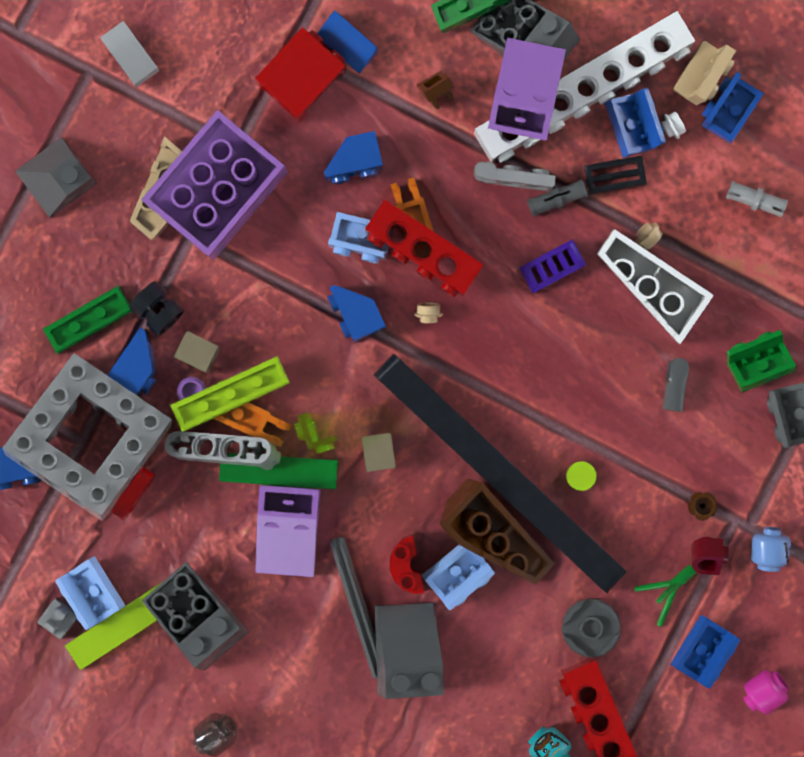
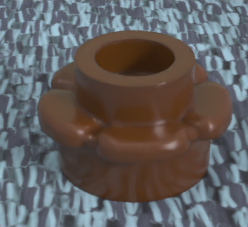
M696 492L691 496L688 510L691 515H695L696 519L704 521L710 516L715 515L717 505L715 497L711 493ZM704 503L705 508L701 509L700 504Z

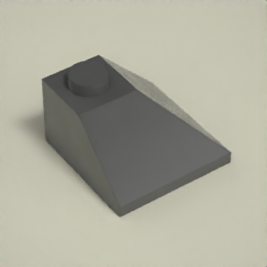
M62 137L15 171L49 218L97 184Z

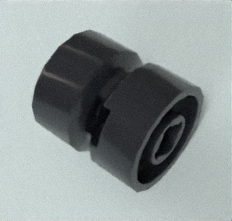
M154 281L136 295L129 304V308L140 319L146 318V326L159 337L178 321L185 310L174 299H167V292ZM161 307L162 310L156 314L155 311Z

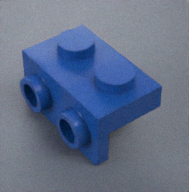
M736 72L732 78L729 76L725 77L718 89V92L722 94L716 103L711 100L701 114L705 117L701 126L729 144L733 142L764 94L740 79L742 74Z
M648 88L605 102L623 158L651 151L666 143L664 130L660 124L655 103Z
M701 614L670 665L710 689L719 678L729 658L734 654L740 638Z

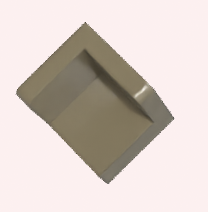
M188 331L185 333L174 357L209 374L221 347Z
M390 433L362 437L366 472L396 468Z

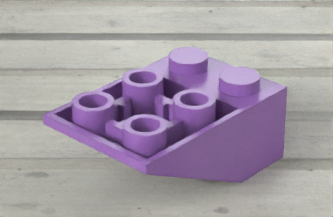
M507 38L488 129L547 141L566 49Z
M260 485L255 573L314 577L321 489Z

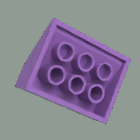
M217 110L141 200L214 261L288 171L285 165Z

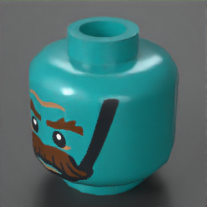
M555 726L549 728L541 727L528 741L531 745L529 747V755L531 757H571L568 754L572 749L571 741Z

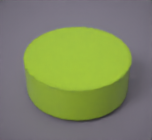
M575 462L568 468L566 479L573 489L585 491L594 485L596 471L587 462Z

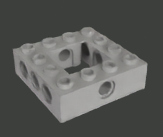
M73 353L2 449L7 457L103 521L171 428L172 419ZM79 396L90 402L92 408L96 411L100 409L115 419L118 426L121 427L123 425L128 428L95 474L49 444L57 436L58 428L69 413L72 415L75 412Z

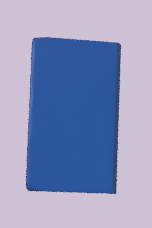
M335 10L317 33L324 40L326 46L331 50H336L345 59V62L359 74L378 54V48Z

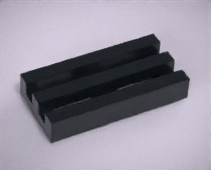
M642 155L584 165L588 195L645 186L647 184ZM637 164V169L592 176V171ZM639 175L637 180L594 187L596 182Z

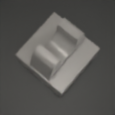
M55 598L37 623L61 640L77 618L69 606Z

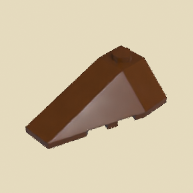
M467 478L447 500L440 525L458 545L535 585L555 564L482 482Z

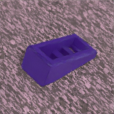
M572 239L519 267L533 294L584 268L586 264ZM566 250L574 262V265L571 267L563 254ZM557 256L564 269L563 271H558L552 257ZM545 261L553 274L550 278H548L541 265ZM533 267H536L542 279V282L539 284L531 271Z

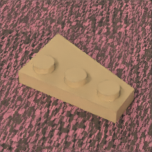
M165 136L157 159L150 170L151 174L146 186L141 192L130 222L153 242L169 223L141 199L182 152Z

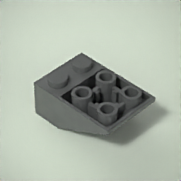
M511 0L502 6H495V9L483 14L471 30L473 35L502 57L507 38L566 49L564 60L580 40L569 21L532 0Z
M185 562L142 600L196 669L206 671L249 633L233 611L188 562Z

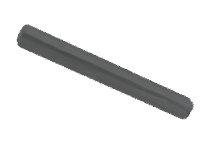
M338 537L330 541V546L371 675L374 679H377L376 634L344 537Z

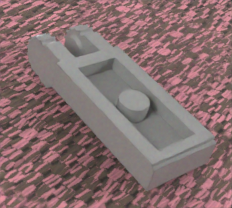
M484 161L477 163L473 172L475 180L477 179L487 184L547 192L554 188L556 176L550 175V171L544 169H533L532 173L523 172L521 167L504 165L503 169L496 168L493 162L485 163Z

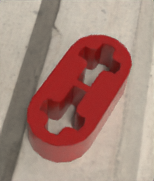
M143 467L133 478L111 512L124 521L152 484L156 475Z

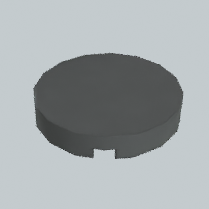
M587 598L577 601L568 608L562 620L561 630L565 642L572 651L583 657H599L607 654L615 647L620 638V621L617 613L610 605L599 599Z

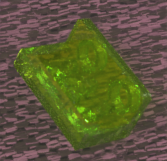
M307 412L297 416L299 422L294 424L299 440L306 441L308 450L315 449L316 453L320 454L335 449L334 443L339 441L338 435L320 439L312 413Z

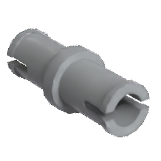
M733 180L726 195V199L748 205L751 210L756 211L760 209L777 215L782 218L783 211L788 203L787 199L763 192L764 189L758 187L756 190L736 183Z

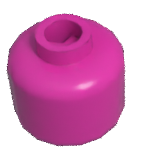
M763 670L746 682L744 688L747 695L743 698L753 712L759 710L761 713L768 715L788 700L787 692L790 689L778 672L774 671L772 673L768 670Z

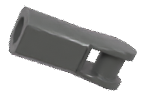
M677 358L668 363L662 410L683 411L685 383L689 371V364L685 359Z

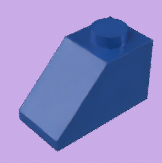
M140 327L107 375L139 397L143 393L147 395L156 383L154 376L157 371L150 332Z

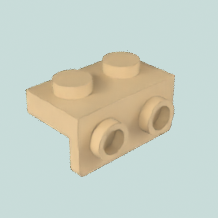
M707 41L701 42L673 90L695 105L706 100L710 101L719 89V86L716 84L721 75L726 76L734 65L735 61L732 60V57L736 50L727 44L717 49Z

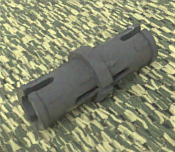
M580 179L558 189L555 186L550 192L527 199V203L532 216L535 217L554 208L560 210L564 208L565 204L583 197L586 198L588 194L583 180Z

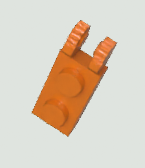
M409 178L407 183L414 200L406 203L402 201V193L397 183L390 184L396 202L395 207L433 231L424 199L420 197L415 178ZM402 229L404 237L406 238V232ZM421 243L415 246L414 253L419 258H427L431 254V250L428 245Z
M246 403L214 418L252 437L264 438L279 447H282L284 442L281 438L263 432L267 422L275 424L276 427L282 430L289 431L291 424L272 416L270 412L251 403Z

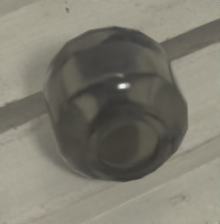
M217 712L209 714L193 730L195 748L199 753L207 754L211 757L221 755L236 742V733L238 731L236 723L227 714Z

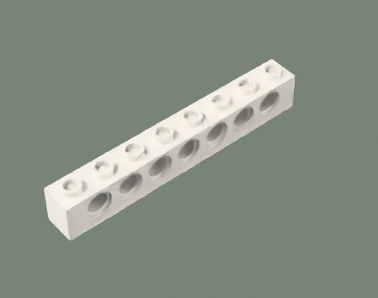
M678 11L561 78L556 99L565 100L568 104V109L565 111L553 109L549 133L553 134L565 126L564 121L572 116L576 120L591 111L589 107L598 101L600 105H603L605 102L613 99L616 96L614 92L622 87L625 90H629L641 82L639 78L649 72L651 76L657 74L666 67L664 63L672 58L675 61H679L691 53L689 48L692 47L695 39ZM655 41H663L667 45L668 51L658 52L654 48L653 43ZM631 55L639 56L642 59L643 65L641 67L632 66L628 61V57ZM605 70L615 71L618 80L614 82L607 81L603 76V72ZM581 84L589 85L593 90V94L587 97L582 96L578 91V86ZM489 121L478 126L474 131V135L490 162L498 160L500 163H503L515 155L514 150L524 146L527 149L540 141V139L518 135L515 140H506L501 131L488 129Z

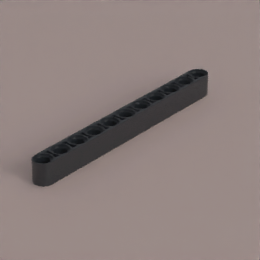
M394 353L373 374L605 593H608L627 573L624 568Z

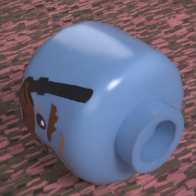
M764 527L763 532L753 535L751 560L757 564L758 569L778 572L781 571V567L788 565L791 540L788 536L781 534L782 529Z

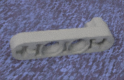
M175 431L169 434L165 441L166 452L179 460L257 466L265 470H271L274 465L279 464L281 459V453L277 451L276 446L260 437ZM207 440L212 441V451L207 455H202L200 452L202 443ZM182 441L187 445H191L192 450L186 447H180L177 450L174 446ZM236 442L239 443L240 451L238 455L231 458L228 457L227 449L229 445Z

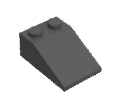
M433 603L375 605L377 694L385 699L444 695L443 662Z

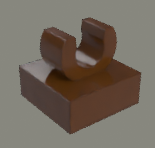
M442 71L417 84L421 95L437 110L440 109L437 101L439 96L444 94L450 102L454 100L453 94L450 92L454 86L450 78Z

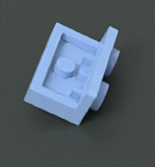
M337 212L331 238H329L328 242L329 247L334 248L333 253L350 257L351 253L362 255L361 260L378 264L379 259L386 261L389 248L385 245L379 248L367 240L369 235L365 233V228L370 222L369 219ZM393 229L389 233L390 238L392 237Z
M458 545L421 576L439 596L445 606L452 610L455 606L464 603L467 597L477 588L486 585L495 572L483 557Z
M95 556L56 580L61 594L66 598L77 620L85 630L92 628L126 606Z

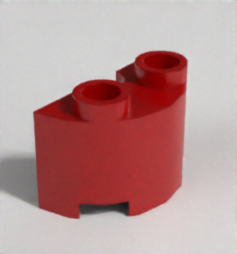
M413 534L403 537L394 546L390 555V573L394 582L402 590L412 594H425L421 572L414 570L410 565L411 559L417 556Z

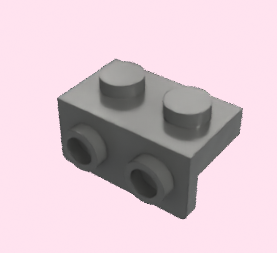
M804 382L769 391L770 397H767V406L770 413L775 415L777 425L774 427L777 441L779 443L782 442L783 448L804 443Z

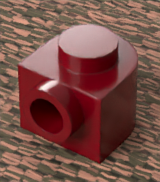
M701 537L692 543V568L700 574L720 575L722 564L728 563L729 556L728 546H723V539Z

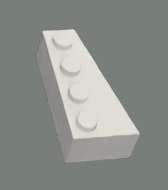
M613 229L597 253L678 344L682 343L714 296L615 229Z

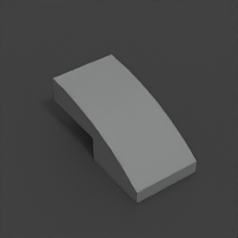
M124 21L100 37L135 87H138L160 71Z

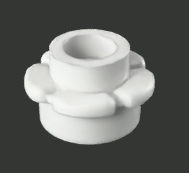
M676 112L670 115L664 114L665 121L661 122V125L669 138L674 136L676 139H680V135L685 133L686 129L679 115Z

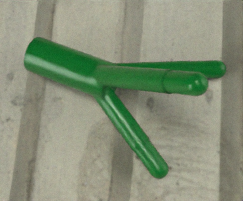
M691 565L686 566L671 580L634 587L635 592L668 587L657 599V603L661 604L667 598L657 622L658 627L663 625L677 590L696 574Z

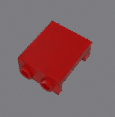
M303 27L255 77L257 85L299 123L307 116L306 111L340 75L343 76L346 73L345 59L334 49L329 52L322 45L324 40L315 31L307 32Z

